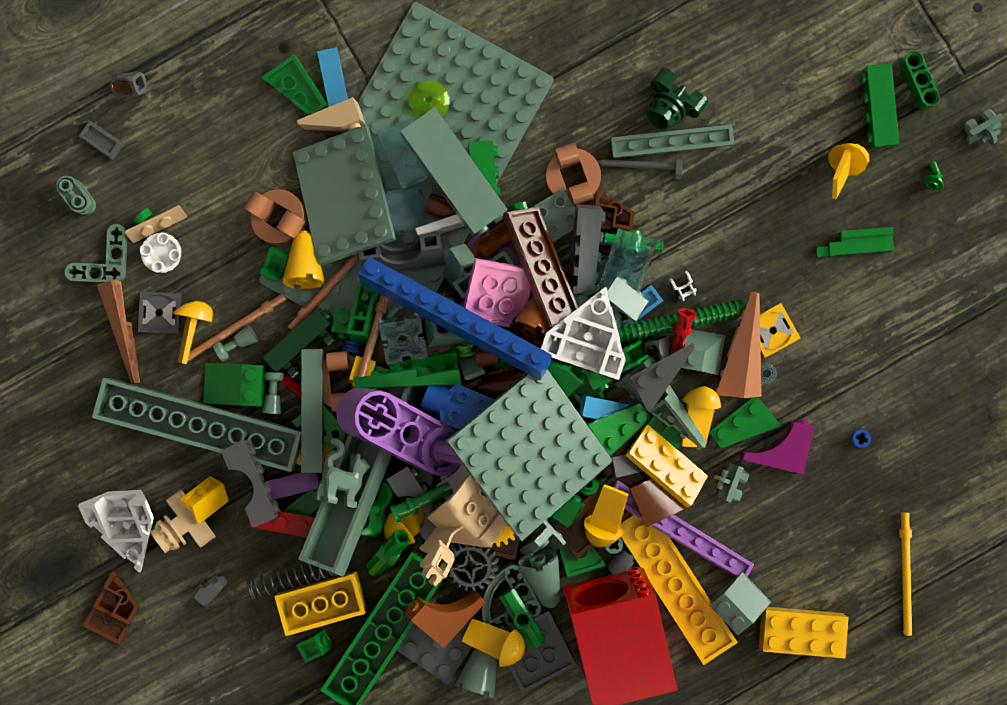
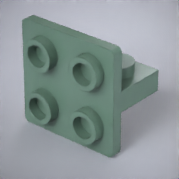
M546 519L531 533L532 537L519 550L524 556L530 552L534 554L543 548H551L556 551L563 547L566 542L562 534L554 530L549 524L548 519Z

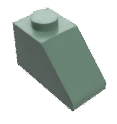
M475 354L458 358L466 381L486 374L484 368L478 366Z

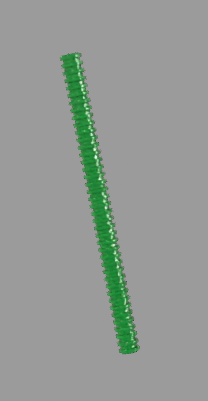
M739 299L738 301L733 300L732 303L727 301L726 304H715L714 307L709 305L708 308H696V311H694L696 318L692 321L691 326L697 327L698 324L703 326V323L708 325L709 322L715 323L716 320L721 322L722 319L726 321L728 318L733 319L734 316L739 318L743 309H746L745 301ZM673 313L671 316L665 315L664 318L659 316V319L654 317L653 320L647 319L646 322L641 320L640 323L637 321L634 324L628 323V326L623 324L618 329L620 343H623V341L629 342L630 339L635 341V338L640 340L641 337L647 338L648 335L653 337L654 334L657 336L660 333L666 334V331L671 333L674 330V325L677 324L678 313L677 315ZM503 360L500 363L493 364L495 371H498L499 368L504 370L505 367L511 368L512 366Z

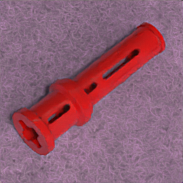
M681 308L678 310L679 318L673 328L675 336L670 355L684 348L687 336L692 332L691 325L692 321L696 318V313L690 309Z

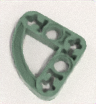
M508 563L495 573L494 579H490L491 583L486 586L482 597L486 601L481 607L484 623L492 625L495 622L499 624L500 629L505 631L516 628L514 622L508 620L509 613L507 609L492 617L490 614L493 594L504 579L507 580L510 588L515 587L516 591L521 585L527 586L528 592L525 595L519 596L527 608L529 604L535 606V611L532 612L530 610L533 618L540 614V603L519 570V564ZM512 568L514 571L518 570L516 574L519 581L515 582L513 575L508 576ZM521 614L519 615L518 621L526 622L528 616L526 615L523 617ZM502 617H504L507 626H504V622L502 623Z

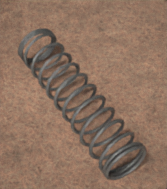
M300 564L303 577L302 584L299 582L296 576L295 567L292 566V570L295 577L294 587L288 578V572L286 568L284 569L287 578L286 589L284 588L281 582L278 570L276 571L279 580V591L276 590L273 584L270 572L268 575L271 582V593L268 592L265 586L263 575H261V581L264 589L263 595L260 594L257 588V582L255 577H253V579H247V587L250 597L254 600L257 599L258 594L259 596L264 597L265 591L267 592V594L272 595L273 589L277 593H279L281 587L286 591L288 590L289 585L292 588H296L297 582L300 586L304 585L305 580L307 583L311 584L312 576L314 580L317 582H319L320 580V574L322 578L326 580L329 571L326 570L325 578L321 572V569L317 567V580L312 572L311 564H308L310 569L309 582L304 574L302 564ZM329 572L333 578L337 577V574Z

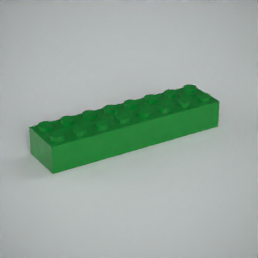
M414 549L412 550L320 690L341 705H361L414 624L405 614L408 605L418 597L429 602L442 582L441 580L434 586L428 582L432 575L428 579L421 575L424 568L420 567V563L425 556Z

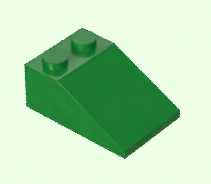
M205 363L203 403L263 406L266 390L264 372H266L267 366Z

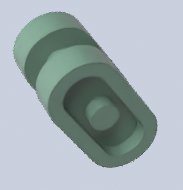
M62 176L58 179L56 189L71 210L82 215H90L95 211V200L79 180L71 176Z

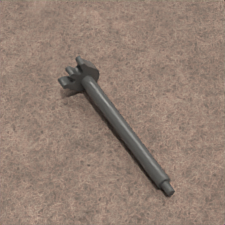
M607 159L597 161L599 165L605 167L675 170L674 180H681L682 159H676L675 163Z

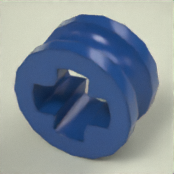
M344 340L345 346L341 350L355 354L360 353L358 348L362 344Z
M856 430L851 435V442L859 448L867 447L871 442V436L866 430ZM863 433V437L866 438V441L861 442V444H859V440L856 439V436Z

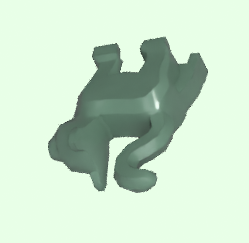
M332 438L330 443L336 445L337 450L326 457L322 479L317 487L315 500L325 502L327 498V502L337 504L336 491L342 490L344 491V506L357 508V503L354 500L355 495L361 487L362 476L371 469V464L364 458H361L360 454H351L350 472L334 467L333 462L341 458L345 452V444L339 438Z

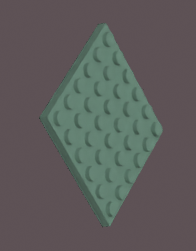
M546 370L541 381L526 373L445 441L520 541H523L613 461L548 370Z

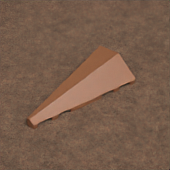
M111 280L98 284L97 287L131 384L140 383L133 326L131 322H126L121 281Z
M749 292L748 294L750 298L746 309L742 311V321L740 326L736 328L727 354L728 361L725 369L720 374L722 377L718 388H715V392L718 395L739 398L762 396L760 299L757 292Z

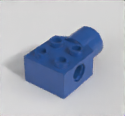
M456 384L451 389L443 385H429L420 407L440 415V422L458 431L495 399L459 384Z

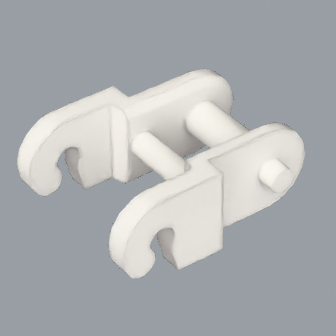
M688 271L684 272L687 275L688 283L681 287H676L673 279H669L673 290L678 291V298L682 299V301H685L684 298L691 294L696 296L695 292L697 290L696 288L693 289L691 285L693 280ZM689 286L690 290L682 294L681 289Z

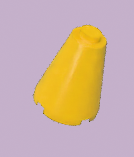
M299 231L292 242L283 276V284L294 288V284L301 285V289L319 288L321 283L324 285L322 267L317 262L311 232Z

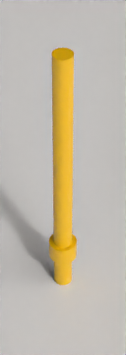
M903 512L901 513V529H899L902 547L903 634L911 636L910 538H912V529L909 526V513Z

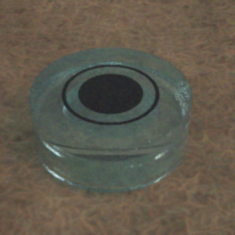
M769 363L761 364V383L768 384L773 382L777 377L776 368Z

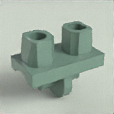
M988 109L980 115L982 124L978 125L974 119L965 122L963 128L967 133L966 141L969 145L979 139L982 143L988 141L990 144H995L998 140L997 135L1001 133L999 128L1004 116L1001 113L996 115L991 109Z
M729 463L727 469H723L721 476L714 475V479L719 480L716 487L719 491L716 497L728 502L740 501L742 491L736 488L738 482H747L749 473L744 471L743 467Z

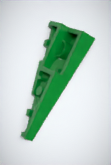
M451 345L450 350L441 353L438 350L432 351L431 356H417L389 365V370L380 373L374 370L371 371L370 376L354 377L355 388L461 384L456 345Z

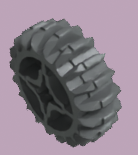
M451 543L450 550L454 554V559L463 551H466V555L464 558L459 559V561L453 562L447 577H451L450 583L457 582V589L463 585L465 592L468 590V587H472L474 592L476 591V586L483 589L484 583L489 585L491 583L490 579H494L496 576L494 572L498 571V566L495 565L498 563V558L494 557L496 551H490V547L485 548ZM473 551L480 553L482 556H476ZM469 557L470 561L474 563L473 569L467 564ZM487 566V569L481 575H475L478 569ZM459 571L466 572L468 577L462 575Z

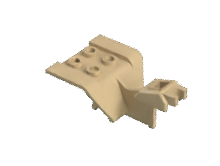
M470 474L467 475L450 499L441 504L432 513H429L427 517L436 528L419 548L421 551L428 553L420 563V567L424 568L421 575L427 579L432 575L428 582L436 586L442 579L447 577L455 560L453 552L448 548L450 542L487 548L495 542L507 525Z

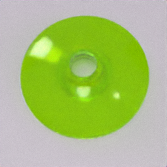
M436 81L420 82L412 89L409 96L410 108L418 118L434 107L442 117L449 107L448 92L443 85ZM427 96H431L433 98V100L430 103L425 101V98Z

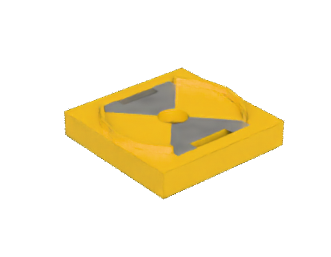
M781 303L760 314V336L764 343L760 341L764 358L800 339ZM782 318L784 319V321H785V323L787 324V326H788L789 329H787V327H786V325L784 324ZM770 327L776 328L775 334L769 332Z

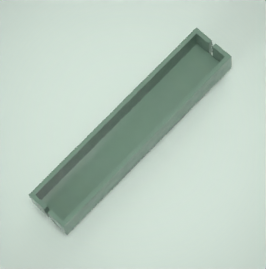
M379 366L376 367L378 373L389 370ZM420 386L368 387V389L387 392L412 406ZM360 408L361 412L371 416L373 420H376V417L365 412L364 409ZM350 435L345 443V452L339 458L336 468L350 472L351 454H360L361 458H364L371 464V469L362 476L361 487L355 495L354 500L357 503V508L344 506V491L342 490L336 491L337 504L327 502V498L325 502L322 501L298 558L301 561L342 577L345 575L392 457L391 454L358 437Z

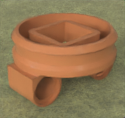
M575 143L555 149L556 155L551 159L546 171V183L551 194L553 195L564 188L574 206L593 200V195L601 181V170L596 159L587 151L577 149ZM580 164L586 182L566 189L560 170Z
M276 189L268 191L263 195L253 191L244 206V209L251 212V225L254 232L259 238L269 244L279 246L293 242L299 231H303L307 220L305 206L298 197L289 191ZM277 205L287 209L276 227L279 230L267 224Z
M348 351L327 353L326 359L323 361V403L331 407L332 412H336L338 403L345 393L333 394L331 372L352 369L355 357L350 356Z

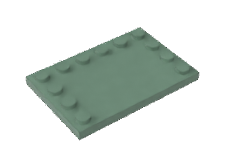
M367 125L293 152L319 265L322 266L396 240L370 130Z

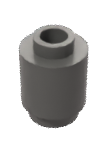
M624 549L616 553L607 567L610 571L609 575L628 571L634 564V556Z

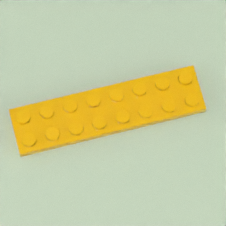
M634 515L623 520L620 523L623 529L622 540L640 568H644L651 585L702 664L705 665L737 644L738 642L723 619L709 606L711 600L671 538L652 526L645 527L643 521Z

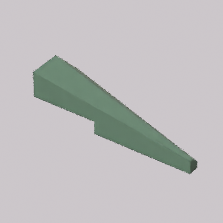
M650 356L615 383V385L628 391L632 399L637 398L642 402L629 377L656 362ZM669 385L650 413L669 428L674 427L681 433L680 436L683 439L688 438L697 445L696 449L700 450L707 443Z

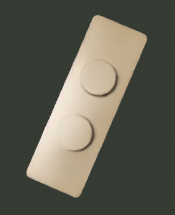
M178 205L125 230V234L135 243L187 218V215Z

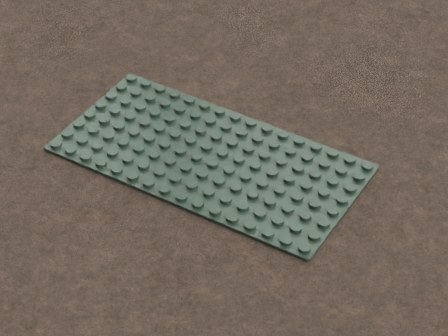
M418 2L412 4L358 101L365 124L370 130L396 240L383 245L391 248H402L413 244L418 239L416 228L442 219L424 212L435 183L399 135L401 130L435 107L467 153L468 142L493 141L494 146H497L498 158H494L495 166L499 167V178L496 179L497 184L554 81L551 75ZM308 217L304 228L305 231H310ZM465 226L440 234L444 262L447 261L449 249L454 245L464 244L470 232ZM292 242L286 245H278L277 248L290 253ZM350 256L321 266L324 285ZM360 259L314 310L319 308L322 310L326 309L333 318L335 308L352 310L359 282L358 272L362 268ZM445 263L405 268L397 271L437 293L445 278L443 276ZM261 275L259 279L261 284L279 294L283 293L285 297L303 307L324 286L321 283L319 288L301 289V285L294 284V288L283 284V277L279 281H270ZM385 315L382 319L377 340L393 324ZM400 346L391 356L400 358L404 349Z

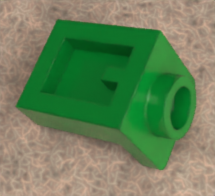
M324 629L316 635L296 644L305 663L324 655L333 648L331 639Z

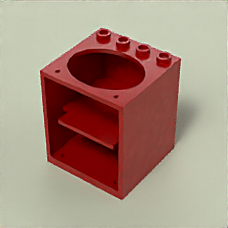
M632 567L628 571L564 586L592 705H620L678 691L656 594L643 567Z

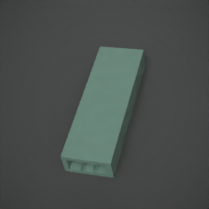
M435 107L401 130L399 135L472 236L475 233L481 235L489 229L487 227L489 223L494 221L496 224L504 218L503 213L508 209Z

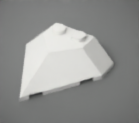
M605 286L546 332L540 349L551 354L552 358L619 380L625 363V356L622 351L613 310L609 302L607 287Z
M142 490L110 491L80 503L78 507L85 523L90 528L94 526L102 533L101 538L124 559L127 557V559L135 564L133 568L140 573L154 519Z

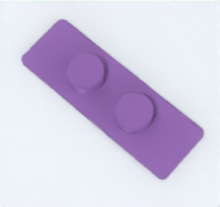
M297 473L268 481L272 489L270 493L272 500L315 490L319 485L317 473Z

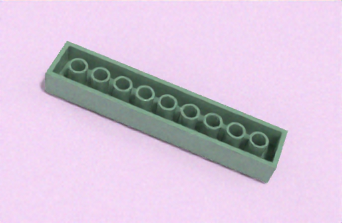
M111 378L102 379L92 415L94 419L221 453L222 449L248 440L255 447L256 454L254 456L257 462L288 472L294 471L301 447V430Z

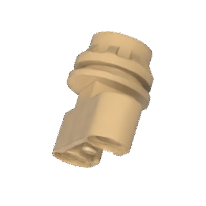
M179 490L166 500L177 517L170 520L167 515H164L165 521H157L154 529L150 532L164 553L180 548V542L183 545L187 544L182 536L188 532L200 548L216 537L205 521L197 524L192 511L181 506L179 499L185 495L182 490Z

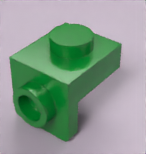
M271 246L264 267L260 270L259 274L267 280L279 281L284 276L289 253Z
M335 308L331 332L336 336V339L348 340L349 337L346 331L351 310Z
M582 368L593 391L597 389L598 392H601L609 387L608 383L612 380L608 376Z

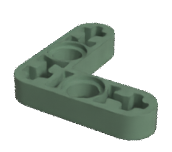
M113 224L108 228L106 264L70 263L65 268V276L75 282L104 283L111 280L122 282L126 277L128 236L125 234L126 228L119 224ZM117 228L122 232V235L118 236V242L122 243V246L112 245V242H117V237L113 235ZM115 248H119L122 252L119 259H114L111 255ZM76 267L77 270L85 271V275L76 274L75 278L71 274V270H75ZM95 267L99 268L101 272L97 279H93L90 274L91 270ZM115 268L120 272V276H116V279L114 276L106 275V271L115 272Z

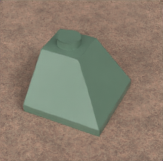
M692 329L691 334L687 336L684 347L693 343L695 348L681 369L719 375L726 335Z

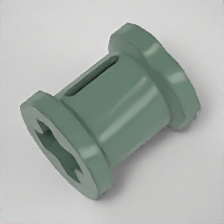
M621 538L616 541L617 547L611 546L609 548V546H606V550L612 554L619 553L623 548Z

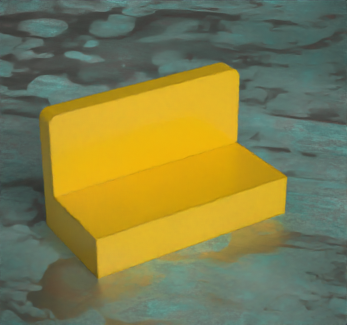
M209 476L181 497L179 501L181 506L192 511L195 522L200 524L224 506L229 499L224 484Z

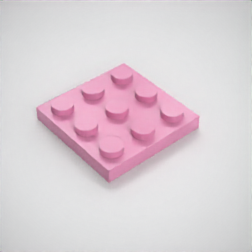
M475 258L463 307L495 325L510 327L511 321L528 303L531 292L523 266Z

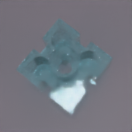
M416 313L404 315V321L399 322L395 321V317L378 320L381 339L388 342L383 344L387 365L401 363L405 356H411V360L428 357L424 336L418 337V334L423 333L420 315ZM401 335H405V337H408L406 338V342H402L401 339L398 338H400Z

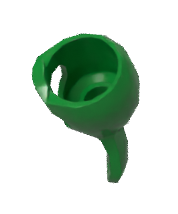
M388 482L381 484L379 494L373 502L361 535L377 537L382 533L386 520L385 508L393 497V491Z

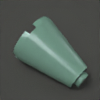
M543 548L540 550V553L533 554L530 552L522 556L518 562L519 570L539 602L547 608L555 607L561 600L557 552L551 548Z
M474 649L459 675L455 687L460 688L462 684V689L484 696L490 693L489 697L494 698L497 659Z

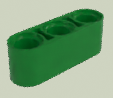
M911 51L901 59L900 69L917 107L921 110H928L939 102L940 95L922 54L918 51ZM908 58L914 60L915 66L909 65ZM916 77H920L923 80V85L916 82ZM924 95L931 98V104L924 100Z

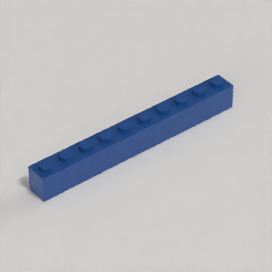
M368 257L358 272L360 283L540 381L551 364L552 355L371 257Z

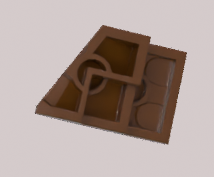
M598 188L594 205L601 206L603 212H605V223L601 224V232L603 234L605 232L621 235L625 231L633 230L635 212L623 206L615 198H610L603 193L601 188ZM599 244L598 252H601V254L626 258L627 256L619 247Z
M651 477L644 480L645 482L629 488L645 527L686 508Z
M112 571L83 627L120 645L137 614L139 605L116 572Z

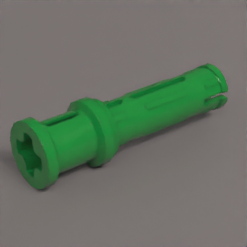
M449 482L418 497H408L406 501L396 506L391 505L390 509L397 523L401 522V519L408 515H416L419 509L454 494L452 488L443 491L450 487Z

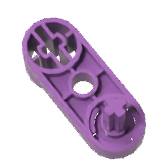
M354 388L345 393L340 399L336 410L337 421L341 429L348 435L358 437L415 468L438 476L450 475L462 465L445 442L457 431L399 398L379 390ZM360 408L364 409L365 412L376 417V420H373L371 416L361 412ZM408 426L410 433L408 438L404 440L403 432Z

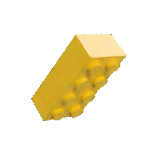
M357 570L346 573L344 577L340 575L335 576L334 578L282 591L274 596L285 636L365 614L368 610Z
M766 607L761 613L758 647L763 652L845 658L849 617L843 613Z

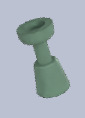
M249 324L234 336L235 339L223 345L221 342H216L213 344V348L222 362L229 358L228 352L238 346L242 348L259 342Z
M264 372V379L269 381V395H265L261 413L282 414L280 396L277 395L278 381L284 379V373Z

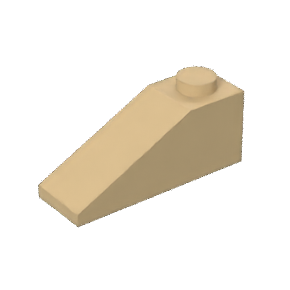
M353 97L297 120L304 130L348 132L366 125L359 104Z

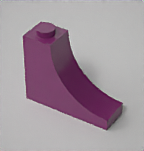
M798 418L796 422L790 421L786 433L776 444L758 452L741 451L740 459L803 474L814 426H810L809 421Z

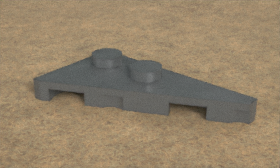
M693 343L629 377L647 412L654 408L695 348Z

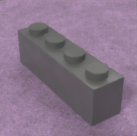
M575 205L568 283L573 294L595 290V284L599 282V272L596 271L597 264L601 263V252L598 251L599 244L603 243L601 224L605 223V212H603L601 206Z

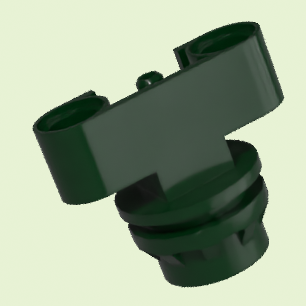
M662 68L650 83L652 89L657 94L650 103L647 118L653 126L660 130H668L671 126L676 125L685 114L692 118H698L708 104L707 98L698 90H695L690 96L685 92L686 86L681 85L680 88L676 86L673 82L678 76L667 68Z

